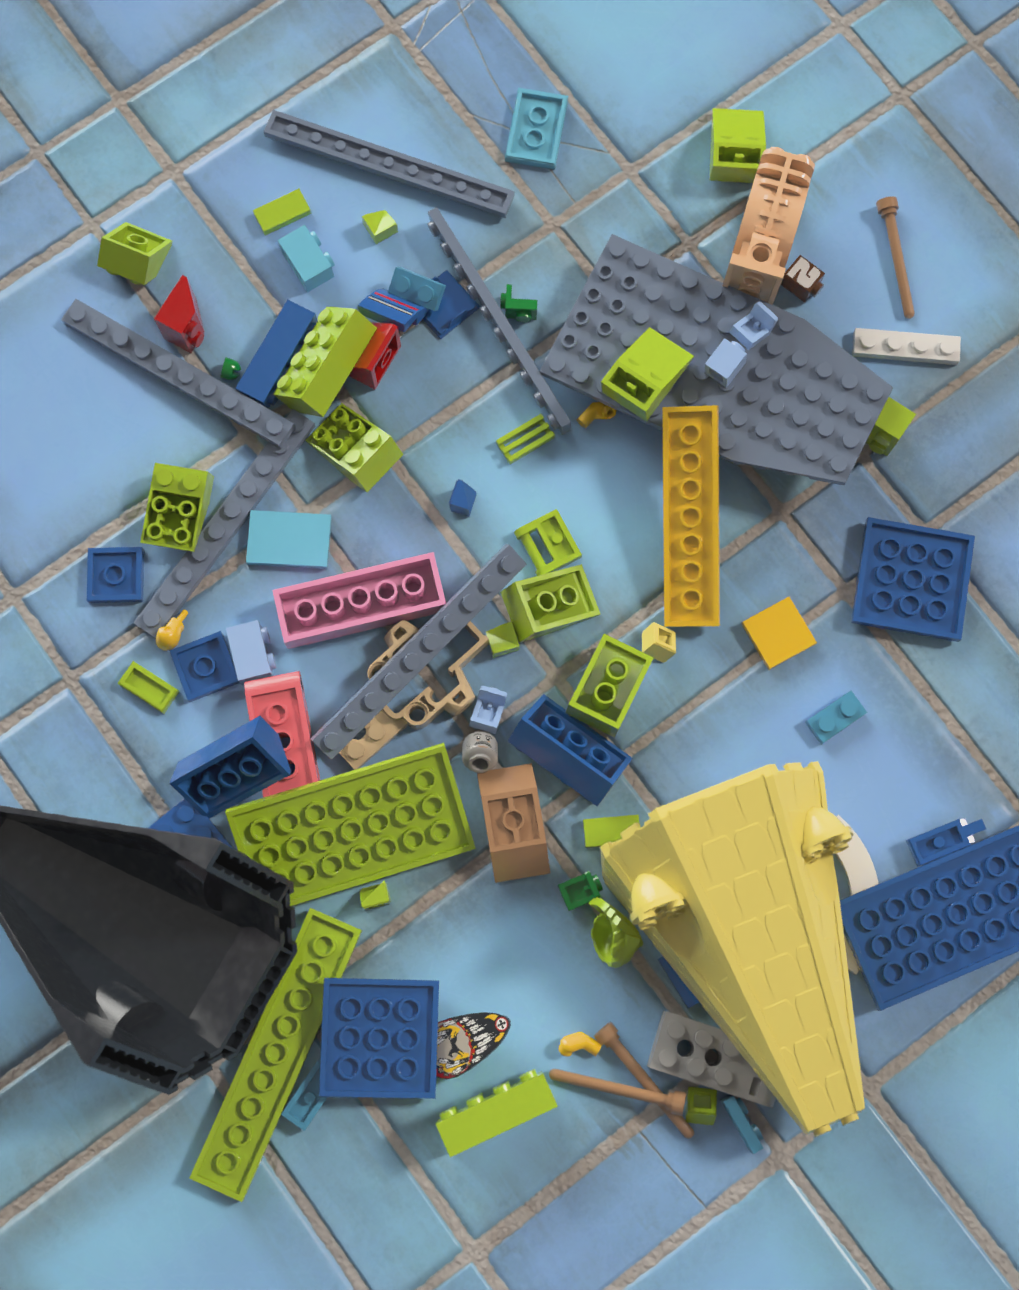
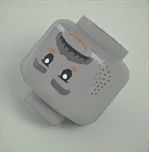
M474 732L465 737L462 743V761L466 768L470 771L483 773L495 767L498 762V743L494 736L486 732Z

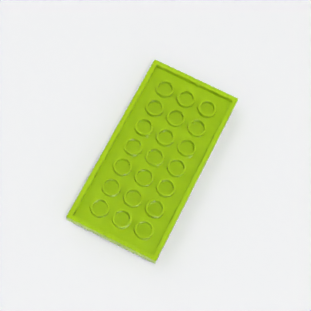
M444 743L225 810L238 851L294 882V892L290 894V906L476 849Z

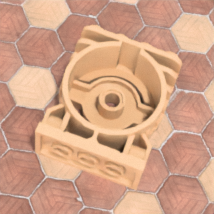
M771 147L763 151L723 287L731 286L773 305L784 277L785 266L815 168V164L809 156L788 153L779 147Z

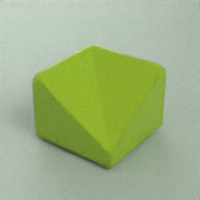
M386 210L362 216L363 225L375 244L398 232L395 220Z
M512 621L486 631L493 658L520 649Z
M386 881L360 889V900L363 909L368 910L390 904L391 899Z

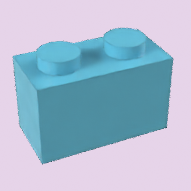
M305 225L278 240L282 254L307 292L334 277L332 267L335 264L328 252L323 253L319 247L321 242L314 231L310 233Z

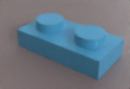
M395 267L388 292L433 311H438L446 285L404 268Z
M849 691L805 723L822 745L868 712L854 693Z
M731 1094L722 1098L720 1101L748 1150L753 1154L762 1150L763 1146L760 1141L764 1138L756 1124L750 1125L745 1117L749 1112L741 1098L735 1099Z

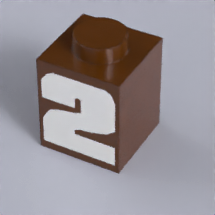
M799 255L784 273L781 285L805 303L810 296L815 298L824 286L821 282L825 273Z

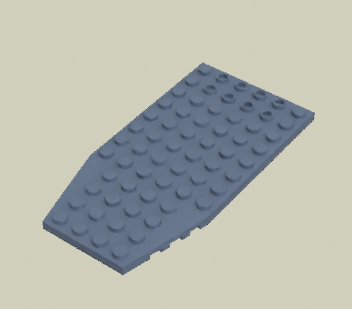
M613 234L610 236L539 371L544 377L663 431L662 407L718 405L720 458L737 465L745 464L755 466L757 469H770L793 476L796 474L809 477V479L843 486L893 389L886 381L805 319L731 286L723 287L722 282ZM760 301L778 317V321L769 336L748 350L730 333V330L734 324L747 316L754 305ZM650 327L692 354L694 358L646 422L602 393L601 381L616 360ZM724 338L729 342L735 341L745 349V353H747L745 365L727 388L705 374V363Z

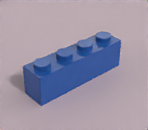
M287 299L237 384L236 391L268 409L270 405H275L278 398L273 393L277 388V383L289 369L293 356L300 351L306 335L312 331L317 323L316 314Z

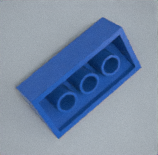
M543 694L521 718L509 737L508 742L598 807L633 758L582 721L566 714V710Z
M258 716L179 761L169 784L202 816H207L210 819L289 776L291 769L279 734L261 716Z

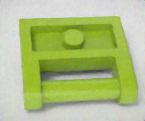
M557 509L514 531L517 540L522 541L535 565L537 576L557 571L582 558L580 550ZM535 531L539 534L553 560L548 564L543 560L530 536Z

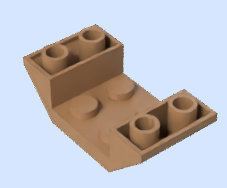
M532 763L477 773L495 883L550 874L547 843Z

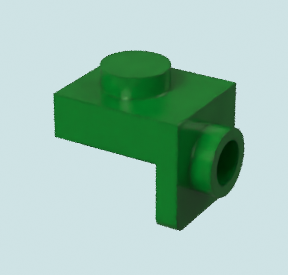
M507 284L506 293H501L500 309H505V317L507 319L529 322L537 320L538 300L512 299V284Z
M590 871L557 885L568 912L589 903L593 898H600L599 891L603 890L597 874L592 876Z

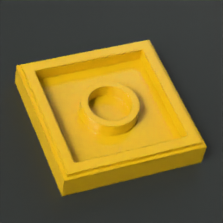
M790 596L741 623L768 670L817 644Z

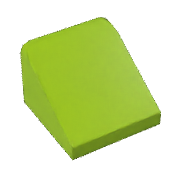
M688 1086L685 1120L693 1124L714 1125L717 1116V1090Z

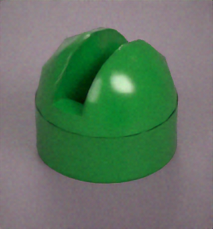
M225 357L220 378L227 380L237 379L240 374L234 370L240 371V364L234 359Z

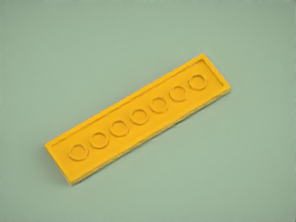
M719 406L662 407L664 627L720 626Z

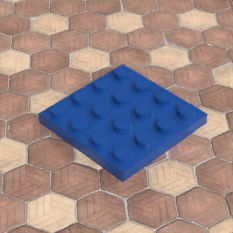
M868 517L865 522L851 623L955 642L961 641L975 536Z
M324 978L319 1097L436 1099L439 980Z

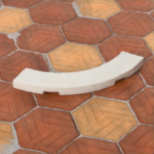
M839 815L836 816L845 826L850 827ZM853 829L852 840L847 842L849 847L835 854L846 872L850 896L879 884L870 855ZM844 935L848 970L856 975L860 969Z

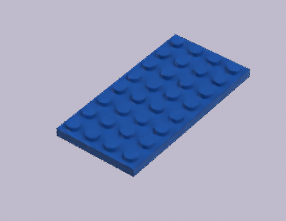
M1019 825L840 900L843 932L878 1011H882L1019 952Z

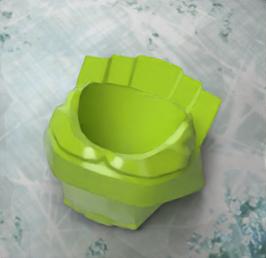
M593 898L588 904L600 913L594 919L593 928L591 929L594 948L599 958L606 962L609 967H621L628 963L634 953L643 946L641 935L632 922L615 907L601 898Z

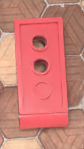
M300 671L245 681V697L249 720L251 721L261 716L279 734L280 739L284 737L290 738V744L284 748L288 763L295 765V771L292 775L262 790L263 798L320 781L314 743L310 740L313 736Z

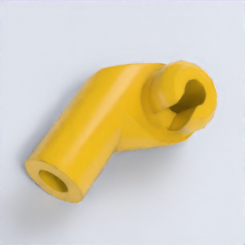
M593 402L576 420L583 428H587L594 419L613 418L617 410L601 402Z
M575 1032L564 1036L560 1040L558 1050L566 1057L571 1056L572 1052L584 1049L596 1056L602 1046L597 1040L585 1033Z

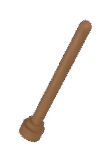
M890 196L878 200L876 205L878 214L885 219L904 316L910 319L914 316L915 312L895 218L899 206L897 198Z
M612 1022L606 1024L594 1035V1038L601 1046L604 1044L606 1048L610 1047L644 1089L663 1093L618 1040L620 1038L617 1034L618 1029ZM658 1105L685 1138L690 1139L694 1136L693 1128L683 1116L671 1114V1110H667L666 1106Z
M552 1069L549 1072L550 1079L663 1105L666 1106L667 1110H671V1114L683 1115L686 1092L675 1090V1093L663 1094L559 1069Z

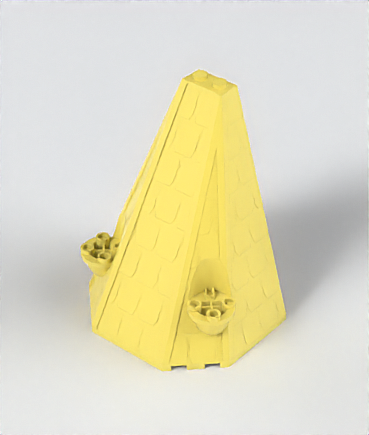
M811 762L804 768L801 763H787L783 766L784 770L778 771L775 764H768L651 811L648 814L650 819L644 822V826L641 827L639 822L634 823L620 833L622 839L613 843L607 842L600 847L602 877L609 890L630 914L632 924L638 925L639 929L652 941L656 949L675 970L680 979L694 994L703 1008L726 1034L735 1048L745 1058L805 1135L813 1132L815 1137L831 1131L830 1125L841 1121L844 1126L858 1120L857 1114L865 1109L839 891L833 861V854L840 853L849 847L847 842L852 840L854 833L851 827L845 826L834 814L828 811L824 773L819 762Z

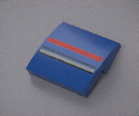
M384 288L375 290L358 305V311L363 316L379 323L394 324L398 326L399 331L404 333L411 324L417 326L429 312L428 308L393 295Z

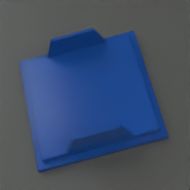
M445 270L438 277L431 279L446 285L438 311L429 309V312L422 319L440 339L480 308L479 304L472 299L469 293L448 270Z

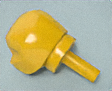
M183 609L177 619L172 617L165 627L159 628L156 634V645L159 649L168 651L178 645L181 633L184 630L182 622L188 615L187 610Z

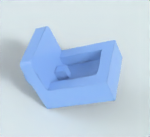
M759 301L747 316L732 326L730 333L750 350L769 336L778 321V317Z
M481 686L469 726L496 734L504 710L507 693L494 687Z

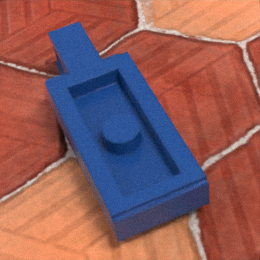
M965 818L957 819L908 839L906 842L916 865L920 866L971 845L970 843L975 842L973 834L986 830V826L982 819L967 824Z

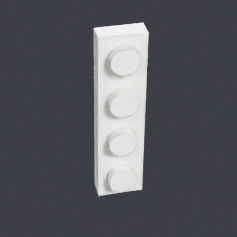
M855 328L853 332L852 356L958 365L960 362L961 337Z

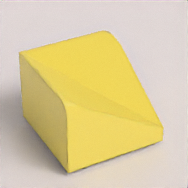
M653 622L642 632V652L653 657L655 660L663 663L676 654V632Z

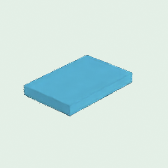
M518 88L505 153V162L555 170L568 96Z
M250 510L246 555L247 565L328 569L332 516L330 514Z

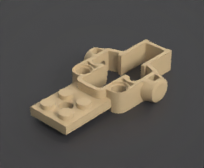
M402 620L387 632L384 640L389 649L369 666L367 671L369 680L377 670H380L420 630L406 620ZM471 621L465 628L478 642L448 668L449 675L451 677L455 675L459 685L439 702L433 700L434 690L428 686L399 713H394L386 705L364 727L366 730L365 736L359 740L352 739L339 752L354 770L361 768L408 725L413 729H423L444 710L457 716L473 703L476 696L462 668L489 645V638L483 635ZM413 710H423L425 712L424 718L418 722L411 720L410 714Z

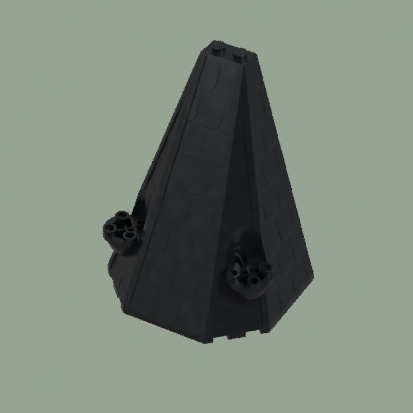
M0 806V924L28 972L33 977L47 1004L51 1007L62 1029L67 1034L81 1061L89 1067L170 1095L178 1090L177 1084L190 1077L196 1080L212 1071L213 1063L222 1058L229 1061L236 1057L297 953V943L292 940V929L296 927L295 908L290 906V894L294 892V882L254 861L241 851H236L214 838Z

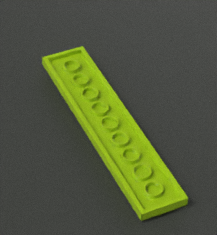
M309 909L295 940L297 943V953L264 1009L189 1179L240 1202L244 1201L279 1122L281 1113L287 1104L322 1024L324 978H342L363 930L315 909Z

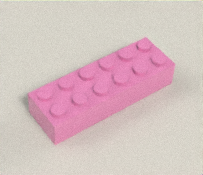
M434 552L272 590L283 640L288 649L396 624L402 620L409 621L434 615L446 604Z

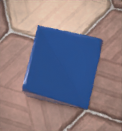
M460 479L456 480L449 501L451 512L470 517L477 494L473 488Z

